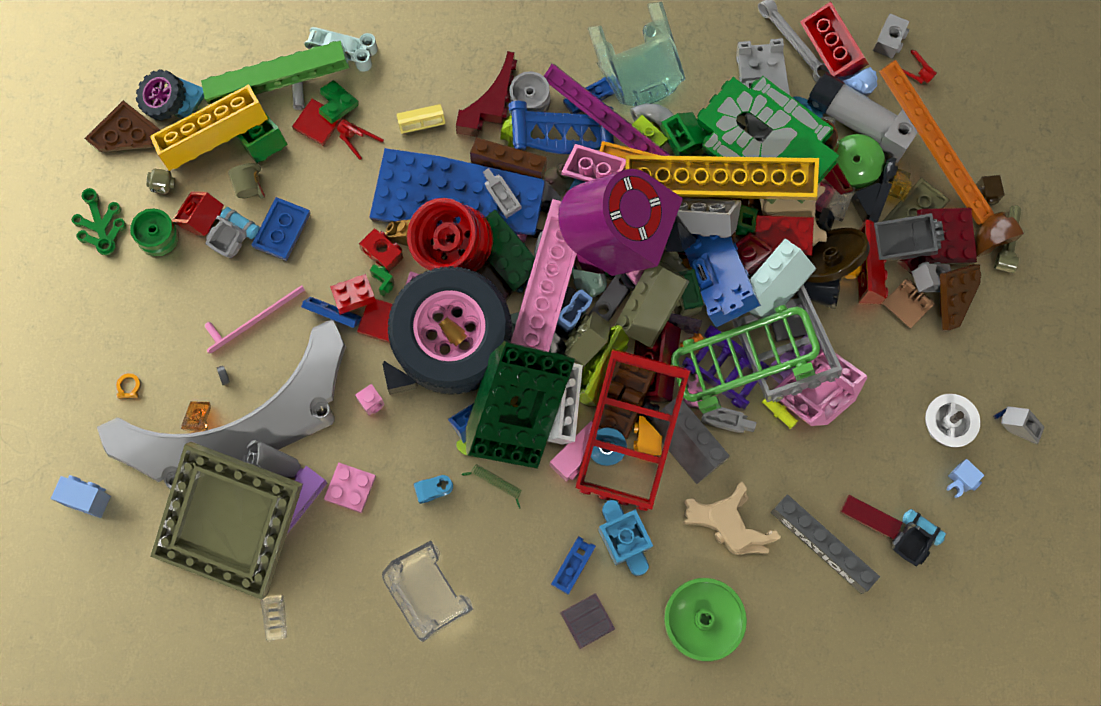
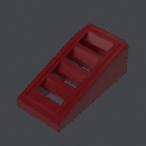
M837 163L824 179L840 195L853 192V188Z

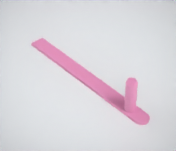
M301 285L224 338L220 336L212 323H206L205 328L216 342L207 349V352L209 354L215 352L305 291L304 287Z

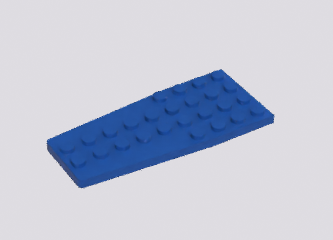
M385 148L369 218L389 223L399 220H410L419 207L426 202L437 198H448L478 210L485 217L495 209L516 234L534 235L537 230L545 183L544 180L446 157ZM488 168L494 176L498 174L502 176L522 206V209L508 218L504 216L486 189L484 183L487 182L483 171ZM456 217V221L459 223L461 218Z

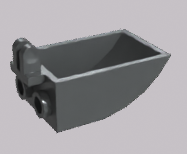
M932 213L874 223L879 260H900L938 254V249L941 248V241L945 240L942 221L937 222V219H933Z

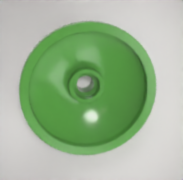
M862 134L849 135L839 140L837 151L839 155L838 164L853 189H861L873 184L882 174L885 164L884 152L879 143L873 138ZM855 156L860 157V161L854 162L853 158Z

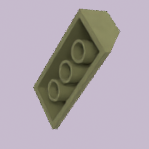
M659 262L658 267L645 269L615 326L620 325L628 336L653 348L686 289L689 280L663 262Z

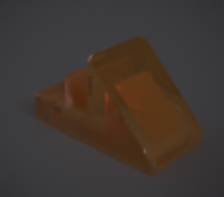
M190 401L181 429L187 432L207 431L206 420L211 409L210 402Z

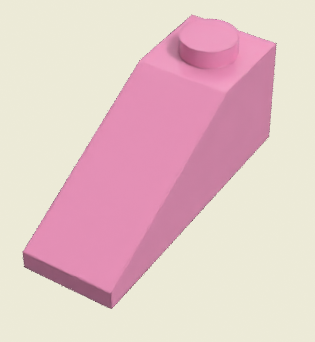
M592 421L576 435L575 442L568 443L550 461V467L566 482L569 479H575L580 472L579 469L587 446Z

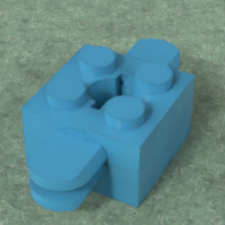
M607 501L602 508V514L607 523L599 526L598 531L615 566L626 561L631 573L635 576H641L649 568L644 552L650 550L653 544L636 509L624 514L617 501Z

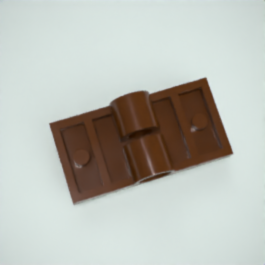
M617 362L607 397L642 406L656 372ZM605 404L599 427L614 428L621 432L625 439H628L638 413Z

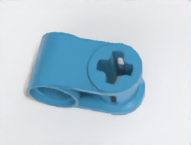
M445 475L421 480L413 484L419 504L448 495L453 490L452 481ZM442 481H445L447 484L445 490L439 487L442 485Z

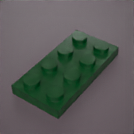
M494 209L486 216L493 234V245L487 260L513 292H516L529 281L535 256L499 212Z

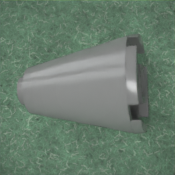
M256 440L248 444L246 448L249 449L248 455H243L242 459L246 463L286 478H294L301 468L296 458Z

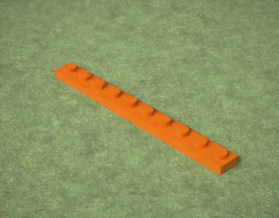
M896 60L892 61L881 69L879 73L966 208L972 209V217L977 225L983 224L990 216L994 215V212Z

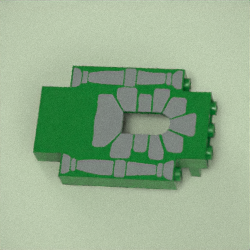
M764 76L759 80L756 79L750 89L735 77H732L730 81L727 80L722 85L718 95L712 96L709 101L710 104L706 108H702L697 115L698 125L704 129L707 135L702 142L703 152L711 157L819 158L818 185L839 160V155L825 145L826 141L833 134V127ZM740 114H752L773 131L760 143L737 125L736 119ZM766 199L771 204L776 201V199ZM797 200V201H799V202L802 204L805 200Z

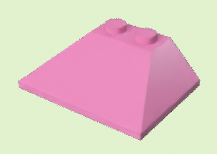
M822 349L819 355L810 361L815 374L831 369ZM838 354L836 356L842 367L839 379L835 378L834 382H823L814 389L806 388L797 395L792 396L790 394L780 400L783 405L810 426L828 425L856 401L867 379L866 374ZM794 373L776 388L795 382Z

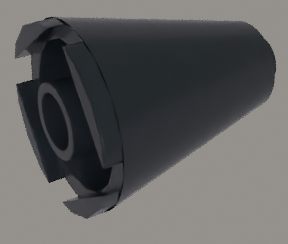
M842 278L823 283L806 281L803 284L811 301L831 309H836L840 292L839 282Z

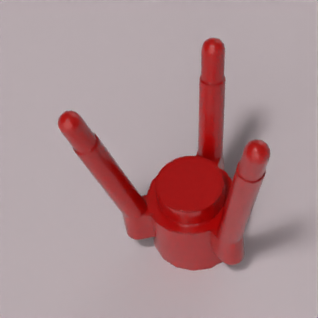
M911 50V53L923 66L918 72L920 77L904 69L902 70L905 75L917 80L920 84L923 82L928 84L937 72L927 64L916 50Z
M346 119L342 120L337 126V131L340 133L339 138L348 145L359 160L362 157L347 139L348 137L352 138L355 134L363 137V134L375 140L384 142V139L350 123Z

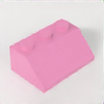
M575 144L561 174L588 182L625 170L626 159Z

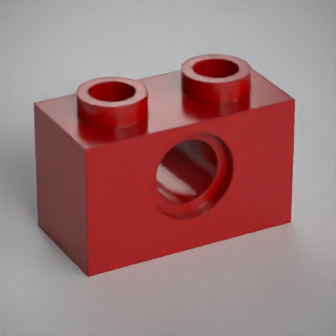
M374 228L359 243L360 249L378 266H383L390 272L403 259L402 248L395 242L391 243L388 240L389 237L383 231L379 232ZM381 247L387 248L384 252L378 251Z

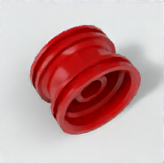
M437 198L426 202L413 214L408 226L407 243L413 258L428 270L454 266V268L462 267L463 269L466 268L476 272L484 265L491 253L493 234L486 217L478 210L453 199ZM456 217L461 218L459 223H457ZM470 232V238H467L465 234ZM461 249H464V250H465V252L463 253V255H461V252H460ZM447 254V259L443 260L442 257Z

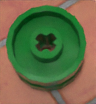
M155 208L145 209L133 218L130 225L131 236L147 255L155 257L164 256L170 253L178 243L179 232L169 215L162 210Z

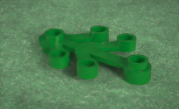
M87 188L82 192L81 197L86 204H89L94 222L83 218L80 214L73 215L71 220L77 227L83 226L97 232L99 239L90 236L84 230L79 231L76 237L81 243L88 242L96 246L97 251L101 255H110L116 248L114 240L119 231L126 228V223L123 219L117 218L114 220L113 228L108 235L105 230L114 215L121 212V207L117 202H111L102 219L97 205L99 195L94 189ZM122 222V225L117 227V224ZM82 235H86L84 239H80Z

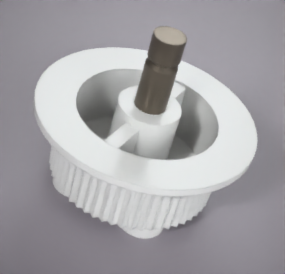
M941 395L935 398L926 410L925 421L931 437L945 446H965L972 442L979 432V413L973 403L961 395Z

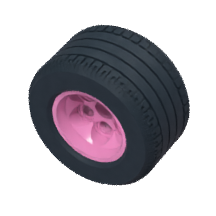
M448 266L425 271L423 274L421 273L416 278L414 277L410 280V283H407L404 289H401L398 293L399 295L394 300L395 303L392 304L388 319V338L393 354L407 375L428 390L440 392L441 394L448 393L450 395L455 393L462 394V392L468 393L470 390L474 391L480 387L488 366L490 354L504 341L511 342L512 322L506 300L489 279L470 269ZM460 309L463 311L461 317L456 318L452 315L453 311ZM435 314H443V319L448 317L464 330L469 323L476 325V329L472 332L465 330L467 337L462 342L470 344L467 350H461L459 345L450 344L438 325L440 322L433 320ZM429 332H436V339H427V335ZM443 346L451 348L450 352L446 355L440 353V349Z

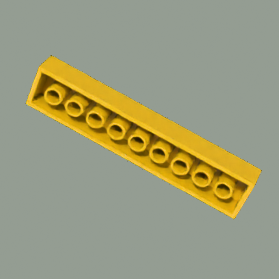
M626 155L625 170H641L680 197L817 200L819 158Z

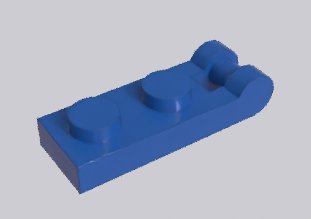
M580 536L576 539L551 583L552 586L569 595L596 547L592 543L584 542V539ZM579 548L586 551L584 556L577 553Z

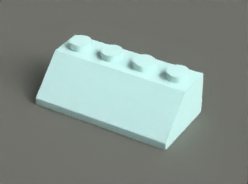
M787 239L783 240L750 279L761 306L749 311V313L757 319L775 314V308L786 305L816 270L803 251Z

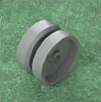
M530 71L523 72L513 79L510 85L511 102H526L527 111L546 112L551 104L550 90L544 76Z

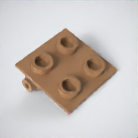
M905 279L882 304L911 329L935 303L924 292H919L910 280Z

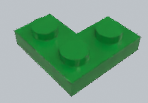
M334 80L320 88V94L329 102L319 108V114L331 124L358 106L359 101Z

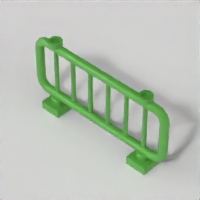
M781 305L775 308V314L698 342H694V339L683 341L684 347L677 349L672 354L671 365L680 367V356L690 353L703 390L702 392L691 394L686 386L683 398L691 402L699 401L697 402L699 409L704 414L722 408L719 399L714 395L793 368L796 381L816 375L810 361L819 355L820 344L808 313L800 307L787 309L786 305ZM792 315H799L802 318L812 345V351L803 356L799 354L787 321V317ZM783 319L797 357L783 363L780 361L768 324ZM762 326L765 328L778 364L762 370L749 331ZM742 333H745L759 370L747 376H743L730 339ZM726 339L740 378L727 383L724 382L712 344ZM706 346L709 347L721 385L707 390L694 354L695 350ZM676 378L678 386L680 387L682 379Z

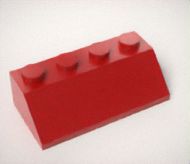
M831 1L800 21L831 75L836 78L853 75L869 65Z
M865 220L859 230L866 235L870 244V252L862 263V272L858 276V303L882 304L888 297V287H885V281L888 276L887 269H885L886 260H879L874 222Z

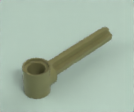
M1018 205L1011 206L1009 217H1013L1019 224L1021 208ZM1016 241L1004 244L1003 251L998 253L994 269L1015 273L1019 262V257L1014 253Z

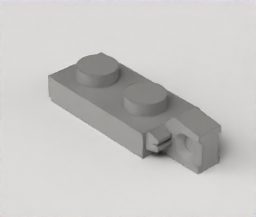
M489 168L483 171L487 182L484 183L486 189L506 218L522 209V206L502 176H499V174L494 176Z
M724 407L704 413L701 419L703 424L737 433H744V430L754 432L757 423L747 420L748 416L743 415L744 413Z

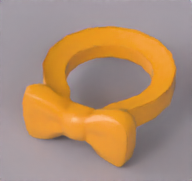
M127 373L117 380L116 387L119 393L116 395L118 399L139 397L137 392L140 390L141 383L136 375ZM126 378H133L136 382L131 393H125L121 388V383Z

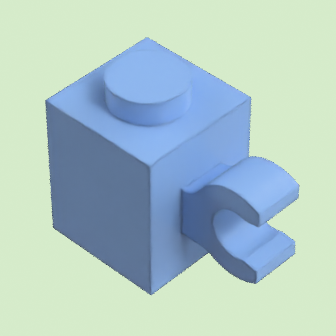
M965 459L948 475L954 482L948 485L946 490L949 491L953 487L956 488L957 494L954 497L958 498L963 492L971 489L975 491L982 484L980 480L985 475L968 459Z

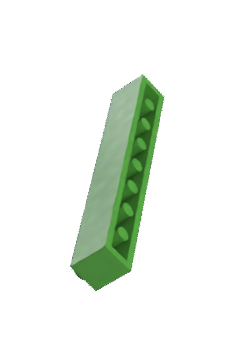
M340 40L332 41L323 46H315L309 50L297 51L288 56H280L274 60L262 61L253 66H245L239 70L228 71L218 76H210L207 79L201 80L204 98L210 105L247 85H250L254 94L257 95L350 67L345 48Z

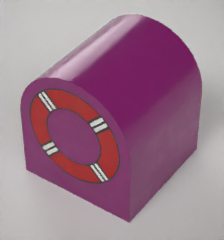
M622 170L571 188L565 194L560 204L558 215L560 231L567 245L575 253L611 276L658 267L683 198L641 170Z

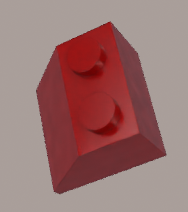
M191 191L172 221L175 225L195 235L205 236L211 231L212 224L217 219V216H220L224 205L208 192Z

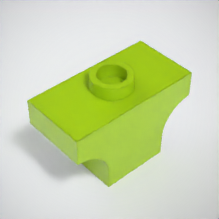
M643 115L632 123L634 127L661 148L668 142L667 137Z

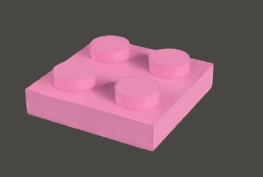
M338 462L324 500L362 513L376 475Z

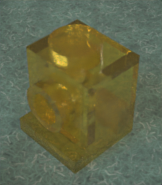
M898 169L891 183L892 186L888 195L905 201L912 187V181H909L911 173Z

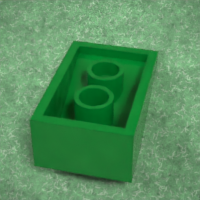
M267 114L268 119L262 124L256 125L245 133L236 136L256 164L266 160L267 157L288 145L278 126Z

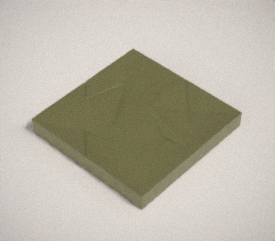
M193 442L186 443L150 557L262 600L268 595L303 484Z

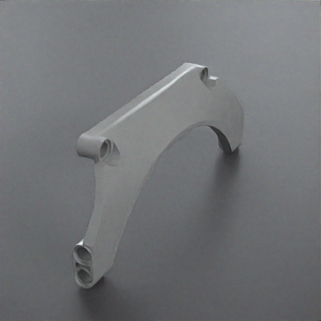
M331 319L313 327L305 353L294 373L275 395L251 413L224 426L188 434H167L148 431L133 426L117 417L97 426L105 452L110 458L140 471L157 482L164 480L167 487L171 490L186 443L193 442L242 461L243 455H248L249 449L246 448L251 441H260L279 450L332 425L335 417L328 402L333 401L337 374L346 349L334 321Z

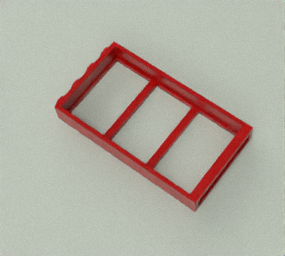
M616 349L612 350L575 487L580 489L579 492L587 495L595 493L604 500L616 499L619 504L626 506L629 503L637 505L636 508L643 511L653 509L690 369ZM616 361L682 379L672 415L607 397ZM605 404L669 421L670 424L661 457L597 440L596 436ZM596 446L657 463L658 468L649 499L585 481L593 447Z

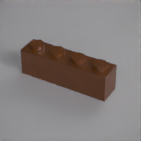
M477 137L470 151L472 164L542 180L547 169V157Z

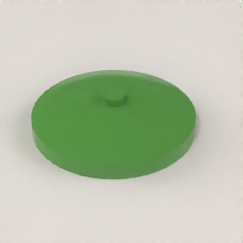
M698 578L684 583L671 595L665 608L664 624L671 643L680 653L693 660L708 662L728 656L739 646L746 631V612L740 597L731 587L716 579Z

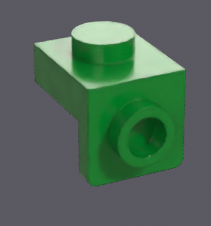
M374 264L370 269V273L373 278L382 283L379 287V292L384 297L386 293L392 291L394 279L385 267H378Z

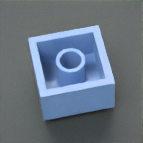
M69 475L68 478L60 477L51 499L69 508L102 518L111 496L105 493L106 489L100 487V485L89 481L87 483L80 478Z

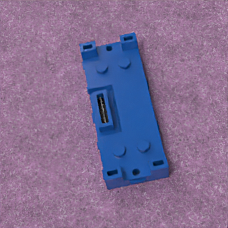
M692 234L696 238V242L684 251L690 267L695 269L702 298L707 307L706 311L715 327H719L761 306L749 279V273L743 265L737 251L738 248L736 243L733 242L732 237L721 238L719 235L701 236L700 234Z

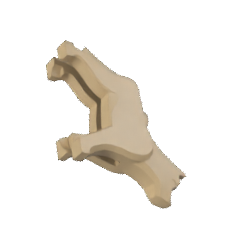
M820 184L818 185L817 199L825 191V187L820 186ZM759 199L763 216L814 217L813 246L819 241L826 242V231L820 229L815 220V204L817 200H805L801 204L797 200L776 199L771 204L766 199Z
M743 482L737 485L733 495L714 504H701L695 498L684 501L687 507L685 512L687 520L683 523L685 525H701L715 530L716 533L714 535L720 544L724 543L729 552L734 555L769 554V549L764 545L776 542L781 538L776 530L773 532L769 530L765 535L756 530L745 528L743 520L737 511L749 498L746 494L747 488Z

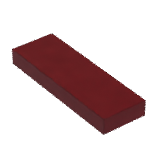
M851 495L847 496L840 511L846 517L891 540L896 537L903 524L900 520Z

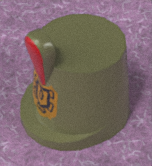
M248 163L229 170L228 174L238 198H249L257 194L261 199L265 197L259 184L258 173L261 170L259 164Z

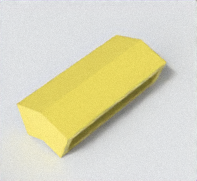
M441 104L396 114L401 134L445 124Z

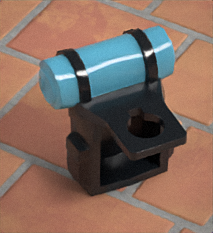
M910 509L905 512L902 520L906 526L903 532L899 531L893 539L891 549L917 567L919 564L922 565L927 557H929V549L933 544L938 546L945 540L946 533L940 527L935 526L921 516L919 512Z

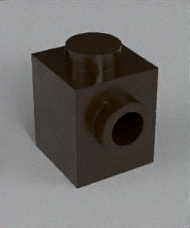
M1000 175L982 176L976 183V186L989 205L999 203L1005 195Z

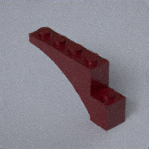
M507 51L502 69L490 88L470 106L463 110L459 109L456 121V134L478 137L479 131L483 130L484 122L503 124V118H507L508 115L506 103L510 102L511 99L509 88L514 79L512 72L513 70L516 71L518 60L515 59V52Z

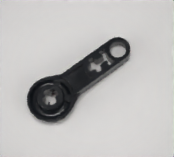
M889 158L885 162L883 172L879 177L881 187L871 216L868 219L874 223L879 221L892 186L891 183L897 173L898 166L895 165L897 158Z

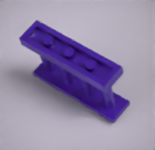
M710 325L704 337L709 338L722 332ZM727 339L712 344V346L717 345L722 349V353L717 358L719 367L722 366L728 356H732ZM731 339L741 370L744 367H748L753 371L744 348ZM708 346L701 348L695 355L698 364L709 351ZM686 357L682 365L684 368L690 369V374H697L693 360ZM763 361L760 362L762 370L770 367ZM714 363L708 371L699 366L705 382L712 387L721 385L720 380L714 377L717 372ZM736 366L724 381L725 383L735 380L739 375ZM758 380L746 384L739 394L732 389L722 392V394L732 400L731 403L734 406L745 410L750 403L745 398Z

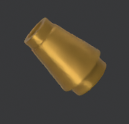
M448 317L438 324L450 344L453 343L457 346L467 337L465 330Z

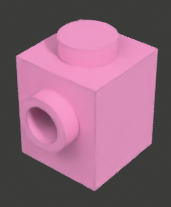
M372 384L355 394L368 416L372 413H377L385 405Z

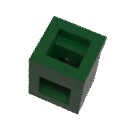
M741 205L735 230L736 235L744 237L755 231L757 209Z

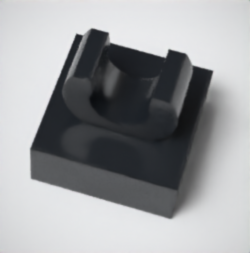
M823 208L822 212H815L816 218L819 219L816 221L818 227L824 231L831 230L835 220L831 209Z

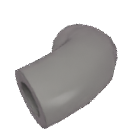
M645 103L630 109L634 122L643 115L650 122H655L660 127L662 121L674 115L669 109L659 104Z

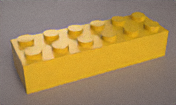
M247 85L151 135L150 138L158 156L168 171H171L190 160L196 159L199 155L213 150L216 146L230 141L231 138L245 133L248 129L262 124L268 117L250 85Z

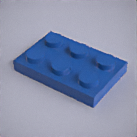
M276 197L251 244L252 247L287 261L311 214L310 210Z

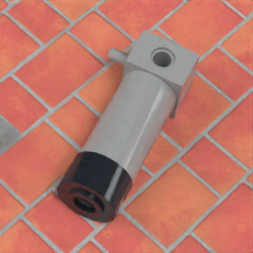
M825 72L817 81L807 101L812 107L831 116L855 132L873 138L881 146L886 160L897 158L895 165H897L918 133L903 109L899 115H896L828 72Z

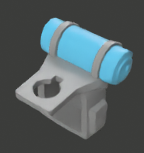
M226 207L220 216H217L220 222L216 227L211 228L206 237L207 241L205 244L223 256L232 258L238 253L243 240L246 237L254 239L260 227L255 222L237 213L236 210Z

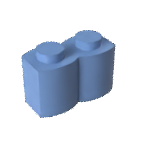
M583 290L576 292L569 305L560 312L557 326L566 333L570 332L577 325L579 318L588 311L592 297Z

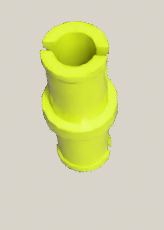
M766 399L762 401L774 413L773 416L784 422L789 429H792L799 421L786 410L787 407L785 405L782 406L776 401L767 402Z

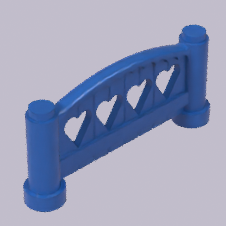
M513 101L508 105L509 113L512 116L513 146L516 149L525 151L526 147H531L549 153L571 154L575 144L594 150H600L602 141L614 144V135L586 114L527 111V103L524 101ZM535 125L544 134V139L539 137L533 139L530 136ZM553 126L561 134L562 140L556 138L551 140L548 137ZM570 127L579 136V141L566 139V134ZM588 127L597 138L596 142L583 139V135Z

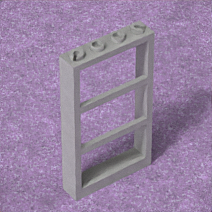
M757 270L753 272L751 275H749V279H751V277L757 272ZM804 285L796 292L798 298L790 300L786 307L789 309L802 305L803 309L808 313L819 344L831 369L773 390H769L764 378L759 379L758 383L767 402H778L784 396L790 394L792 396L797 395L806 388H817L826 381L834 382L835 378L839 379L842 373V367ZM751 314L740 319L737 317L732 322L736 328L758 319ZM745 333L738 335L754 373L758 372L759 370ZM809 337L795 341L797 348L811 344ZM791 343L776 348L778 355L794 350ZM773 350L757 355L760 362L775 357Z

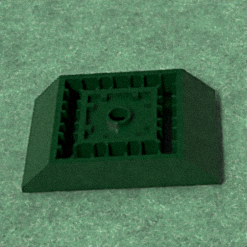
M507 341L499 345L490 354L488 366L483 375L466 426V454L472 457L538 469L575 358ZM514 396H518L517 403L511 405V399Z

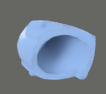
M871 67L860 70L853 75L838 77L846 85L866 97L878 86L876 71H873Z

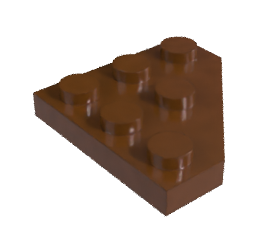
M123 100L84 139L99 152L153 148L154 144L150 136L161 130Z
M972 264L940 274L942 330L950 331L961 326L981 283L980 264Z

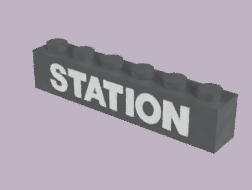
M788 494L770 512L861 594L868 592L880 578L875 571Z

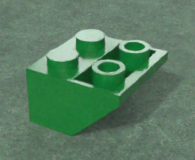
M693 112L677 113L661 122V132L667 137L668 144L675 156H688L703 148L702 142L707 135L698 125L697 118Z

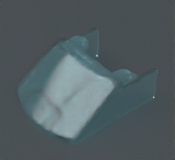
M662 1L647 4L652 22L647 23L643 27L642 32L645 43L616 55L612 44L606 41L602 26L588 27L598 58L596 63L620 104L638 106L645 103H655L673 93L677 86L685 80L684 71Z

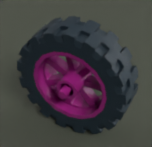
M159 69L157 72H150V75L144 76V80L140 81L139 89L136 90V102L139 109L155 120L172 118L171 116L176 115L179 108L183 107L182 103L186 99L184 83L167 70Z

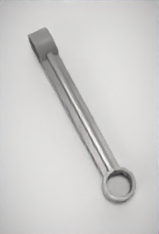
M774 0L761 1L758 4L759 12L764 18H770L814 71V81L817 82L821 77L817 70H824L830 73L825 63H821L779 14Z

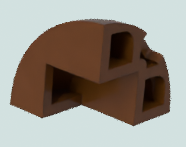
M998 212L990 216L983 224H980L974 235L976 256L989 254L997 246L1017 241L1024 234L1018 222L1013 217H1006V212Z

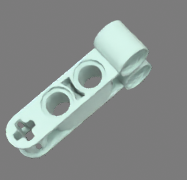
M317 27L310 28L309 38L304 43L306 48L311 49L313 46H323L332 41L341 40L347 59L354 61L359 71L365 72L372 67L370 56L375 55L378 49L373 34L365 33L359 39Z

